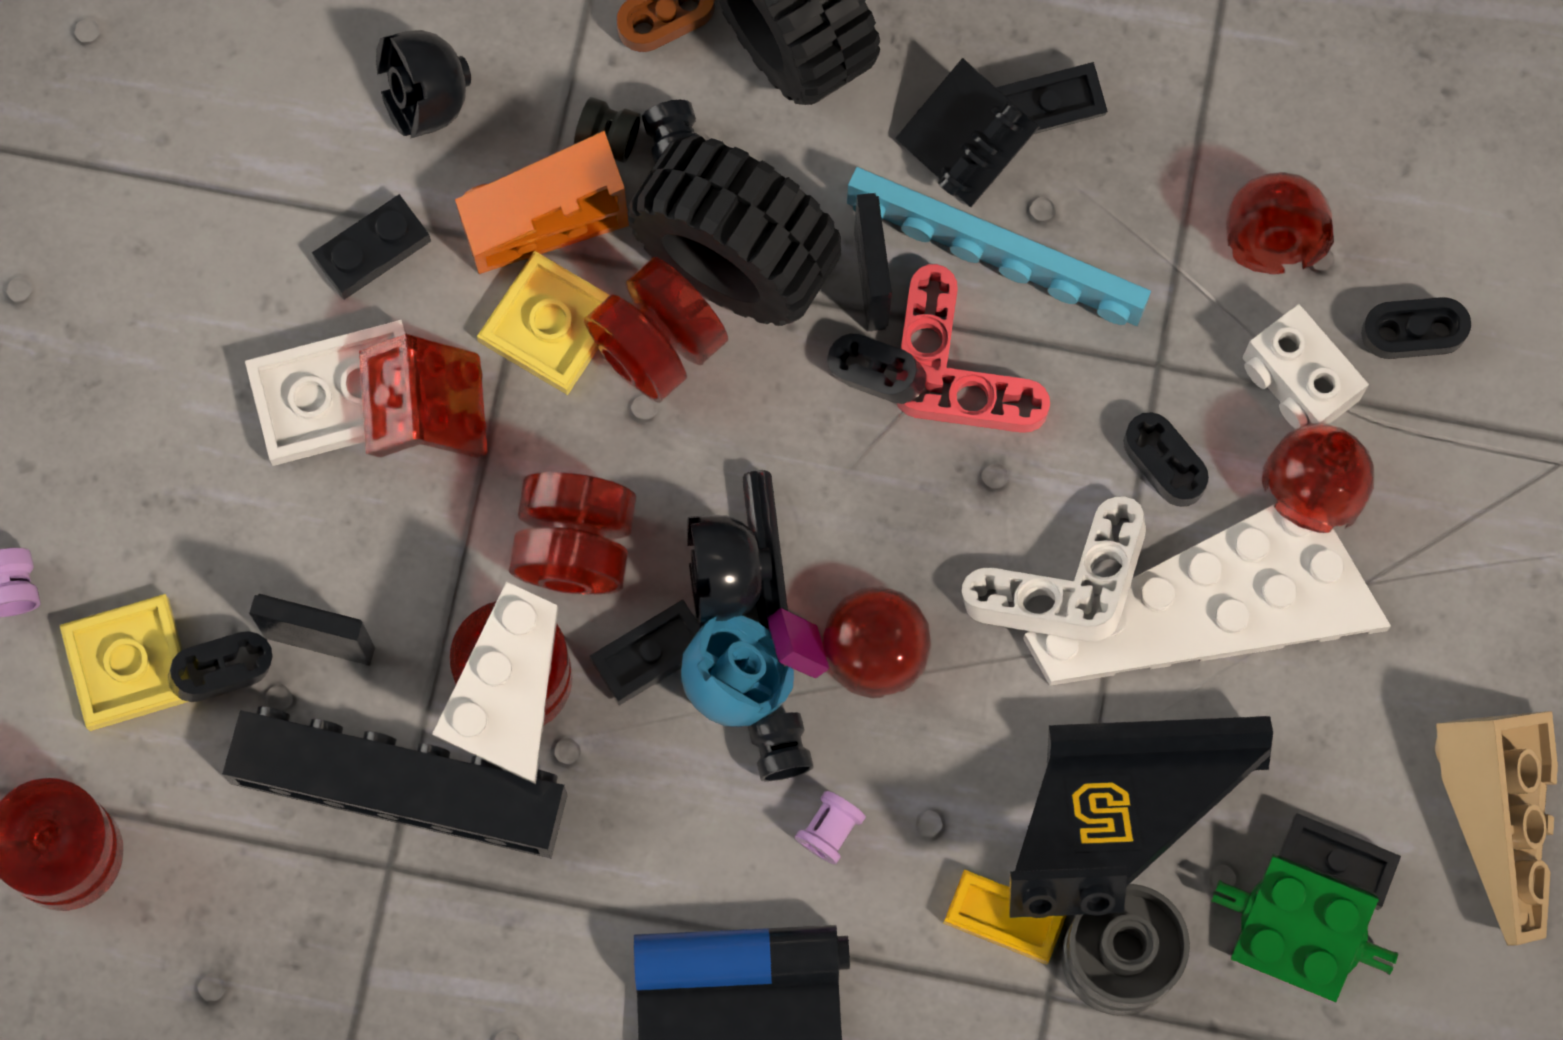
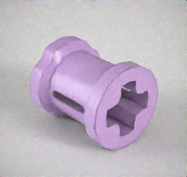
M824 791L820 798L823 804L806 830H799L795 835V839L819 858L831 864H837L841 857L838 850L855 824H862L866 816L844 798L833 792Z

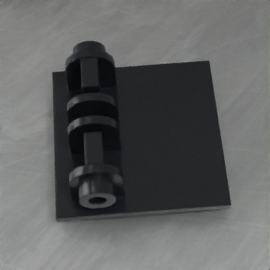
M962 58L895 139L940 179L938 184L942 189L952 196L958 195L968 206L972 207L1040 127L969 62Z

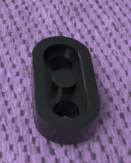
M1447 297L1384 302L1370 310L1363 322L1361 336L1366 348L1375 356L1384 359L1444 355L1458 350L1465 342L1471 330V318L1467 309L1460 302ZM1432 324H1444L1449 330V335H1437L1432 329ZM1382 327L1391 328L1396 333V339H1384L1380 335L1379 329Z

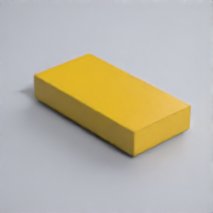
M964 869L943 924L1047 965L1067 915L1044 918H1010V887Z

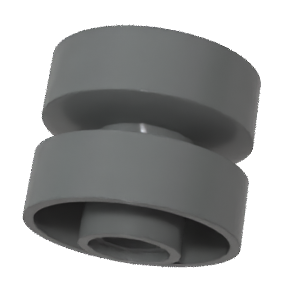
M1129 884L1126 887L1124 913L1075 916L1067 929L1062 943L1061 961L1063 972L1073 992L1091 1008L1102 1013L1117 1016L1137 1014L1157 1004L1181 978L1189 958V933L1180 911L1167 897L1149 887Z

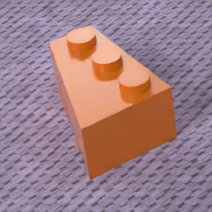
M605 131L494 182L475 186L469 189L463 196L455 199L459 218L478 274L528 259L534 251L544 254L629 226L625 187Z

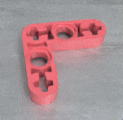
M929 264L919 268L913 274L910 282L901 349L910 353L924 368L926 373L925 388L927 391L942 393L943 382L951 383L948 394V407L940 406L942 395L925 394L923 402L897 403L899 409L908 416L920 419L1019 433L1032 432L1039 429L1046 421L1050 408V396L1040 383L1024 378L947 368L958 291L957 280L948 268L938 264ZM934 280L940 282L939 288L941 291L948 292V294H939L935 316L925 314L927 293L924 290H919V288H927L929 281ZM914 312H917V313H919L920 315L914 316L913 313H914ZM941 316H945L946 319L943 320V319H941L940 317H941ZM925 328L934 330L941 338V346L932 353L917 351L911 343V337L916 331ZM905 370L902 373H897L896 380L905 381L908 373ZM967 386L979 387L987 396V404L978 411L965 410L957 401L958 392ZM996 390L1005 391L1002 402L1019 403L1021 395L1031 396V404L1040 407V409H1032L1029 417L1019 416V407L1002 404L1001 415L992 414L997 400Z

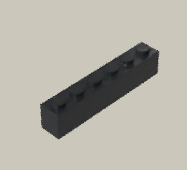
M259 706L256 714L242 710L239 712L222 773L231 785L552 859L568 796L565 785L557 783L558 776L538 769L536 784L511 772L503 771L502 768L477 756H472L470 763L450 759L449 750L435 745L419 743L417 751L395 746L396 738L378 732L365 731L363 738L342 734L343 727L341 725L322 719H311L309 726L290 722V715L288 713L270 707Z

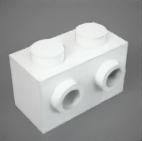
M1300 304L1296 305L1253 338L1242 357L1246 362L1244 364L1245 370L1251 380L1261 389L1268 388L1280 401V411L1288 423L1295 429L1303 428L1311 438L1359 402L1369 385Z

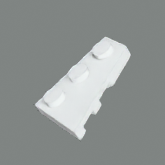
M506 581L432 733L434 737L536 784L541 734L543 732L546 695L558 615V606Z

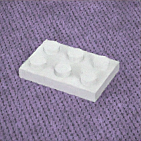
M402 320L245 361L272 466L430 425Z

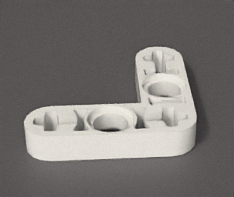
M1122 496L1107 499L1098 507L1074 581L997 568H981L973 571L965 578L962 584V596L968 615L974 620L985 624L1084 641H1100L1108 638L1115 632L1119 624L1145 538L1146 525L1141 505L1134 499ZM1120 518L1129 519V522L1124 523L1119 533L1120 543L1114 542L1112 525H1117ZM1105 559L1118 561L1122 565L1120 571L1110 577L1097 576L1092 572V569L1099 561ZM988 589L996 590V594L990 595L987 601H979L978 596H985ZM1015 592V595H1014V604H1015V606H1014V607H1009L1008 601H1009V602H1013V593ZM1094 593L1100 595L1102 612L1096 613L1093 620H1087L1084 614L1091 613L1095 602ZM1038 595L1049 596L1055 601L1053 607L1044 613L1029 612L1025 605L1031 598Z

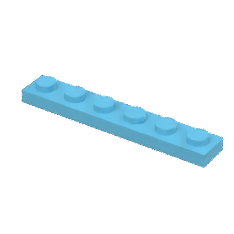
M856 167L848 184L847 204L853 206L855 212L857 195L876 193V196H879L882 219L901 226L902 231L909 237L921 242L934 240L950 247V251L955 256L967 262L978 263L981 260L998 267L999 272L1003 276L1014 282L1025 284L1031 281L1048 289V293L1061 302L1076 304L1078 301L1095 308L1100 317L1111 323L1125 325L1128 322L1138 326L1147 306L1151 290Z

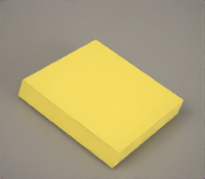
M534 251L477 335V340L480 344L568 395L625 310L623 302Z
M166 594L59 625L83 719L89 731L188 702L177 697L169 687L168 674L172 660L183 649L170 601ZM187 664L184 675L180 677L182 680L190 679Z

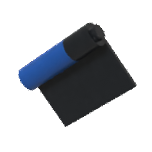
M836 925L634 935L638 1040H842L839 970L850 969L848 935L837 936Z

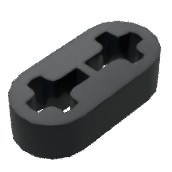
M850 333L838 338L829 349L827 356L828 367L838 379L849 387L899 404L911 402L920 395L925 387L926 373L924 368L910 353L900 348L860 334ZM859 354L869 362L867 368L858 364H851L848 367L845 364L849 356L857 357ZM886 369L895 373H902L905 370L908 373V377L905 381L896 380L893 383L884 375Z
M1149 412L1134 417L1129 423L1123 439L1124 449L1128 457L1169 504L1184 507L1196 503L1203 496L1209 480L1208 470L1204 462L1174 426L1162 415ZM1140 429H1143L1147 434L1155 430L1160 433L1157 446L1164 454L1162 457L1150 444L1143 448L1137 444L1141 435ZM1168 463H1171L1182 475L1189 471L1194 474L1195 477L1191 483L1193 490L1190 491L1184 485L1175 489L1171 485L1175 474Z
M251 631L238 632L180 651L172 660L168 674L169 687L181 700L198 702L252 686L262 681L268 673L273 658L272 648L267 639ZM241 647H245L249 654L258 653L260 656L255 662L254 670H247L244 663H237L227 667L225 663L235 660ZM187 663H193L196 670H204L214 666L216 669L204 675L201 686H195L191 679L182 680L180 678L184 675Z

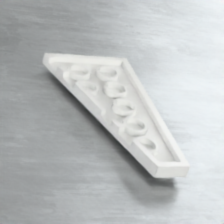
M1307 487L1133 577L1119 624L1115 632L1108 638L1100 641H1084L1029 631L1025 633L1023 639L1049 686L1114 676L1115 673L1149 667L1151 670L1169 667L1171 664L1180 662L1206 661L1281 649L1285 645L1316 640L1324 642L1339 639L1341 636L1368 632V634L1388 631L1391 625L1310 488ZM1100 595L1095 597L1091 613L1084 614L1085 619L1093 620L1096 613L1102 612Z

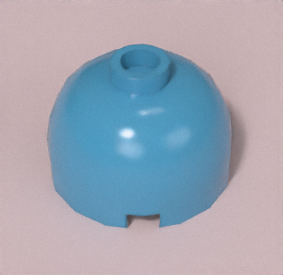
M742 615L727 621H715L716 617L708 620L696 633L685 650L682 659L681 682L685 694L693 706L709 720L726 727L750 726L775 712L786 701L793 689L794 670L778 662L771 632L759 622Z

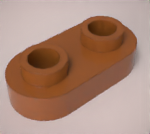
M627 0L622 4L617 13L619 38L631 50L637 52L653 51L705 25L714 14L715 0H692L698 4V7L692 11H686L680 7L687 0ZM640 23H648L653 27L648 33L643 34L634 30Z

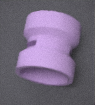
M0 549V617L24 614L33 611L41 604L38 588L30 580V573L34 565L29 549Z

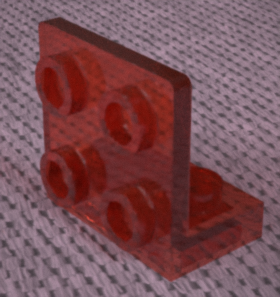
M404 334L359 350L366 454L384 457L420 444L476 458L487 454V426L482 387L483 374L480 356L477 353L409 334Z

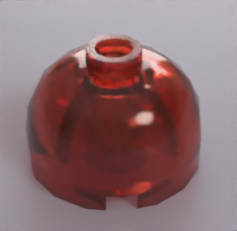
M1277 172L1251 179L1238 190L1227 211L1228 246L1232 248L1233 258L1238 264L1255 272L1283 274L1285 273V268L1282 264H1296L1301 261L1302 269L1308 268L1325 257L1334 243L1332 212L1327 198L1313 181L1298 174Z
M1310 423L1287 433L1268 457L1262 471L1264 491L1266 492L1268 487H1270L1272 494L1277 499L1274 508L1280 515L1298 527L1318 533H1330L1334 526L1346 524L1345 529L1352 526L1370 500L1374 490V463L1368 449L1355 435L1342 427L1328 423Z
M883 586L861 588L844 597L828 616L822 637L829 670L834 679L851 693L871 699L883 698L884 695L895 694L900 690L902 692L912 687L925 671L932 647L929 623L918 604L903 592Z

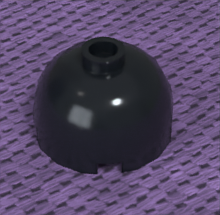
M424 30L405 31L382 37L379 40L376 48L377 75L387 72L390 89L381 91L390 119L398 132L403 136L411 135V138L436 132L452 123L458 117L464 104L466 87L471 84V72L466 59L463 56H457L453 47L435 33Z
M701 515L687 518V546H694V549L691 550L689 571L696 618H699V626H704L708 620L716 617L715 621H727L733 617L746 615L760 599L762 581L772 580L769 547L758 548L753 531L742 521L727 515Z

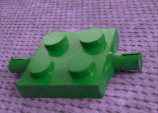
M1273 853L1262 879L1251 889L1250 893L1226 884L1222 880H1219L1215 887L1216 891L1213 892L1210 902L1241 913V931L1230 955L1233 961L1335 1003L1347 975L1357 966L1358 962L1386 972L1388 975L1393 971V964H1396L1398 952H1393L1367 941L1368 925L1379 900L1377 895Z

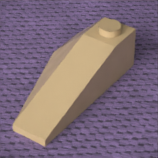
M1552 711L1437 723L1435 752L1440 762L1442 781L1507 946L1521 945L1546 938L1551 872L1548 865L1542 861V850L1546 835H1553L1554 817L1545 814L1547 785L1557 784L1558 771Z

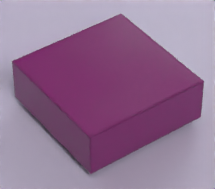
M782 608L767 618L778 662L815 679L830 669L816 624Z

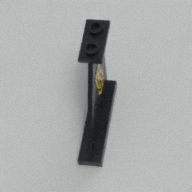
M1256 716L1049 725L1047 768L1015 871H1010V918H1044L1048 916L1087 914L1098 916L1110 913H1124L1126 887L1251 772L1254 770H1269L1273 740L1271 717Z

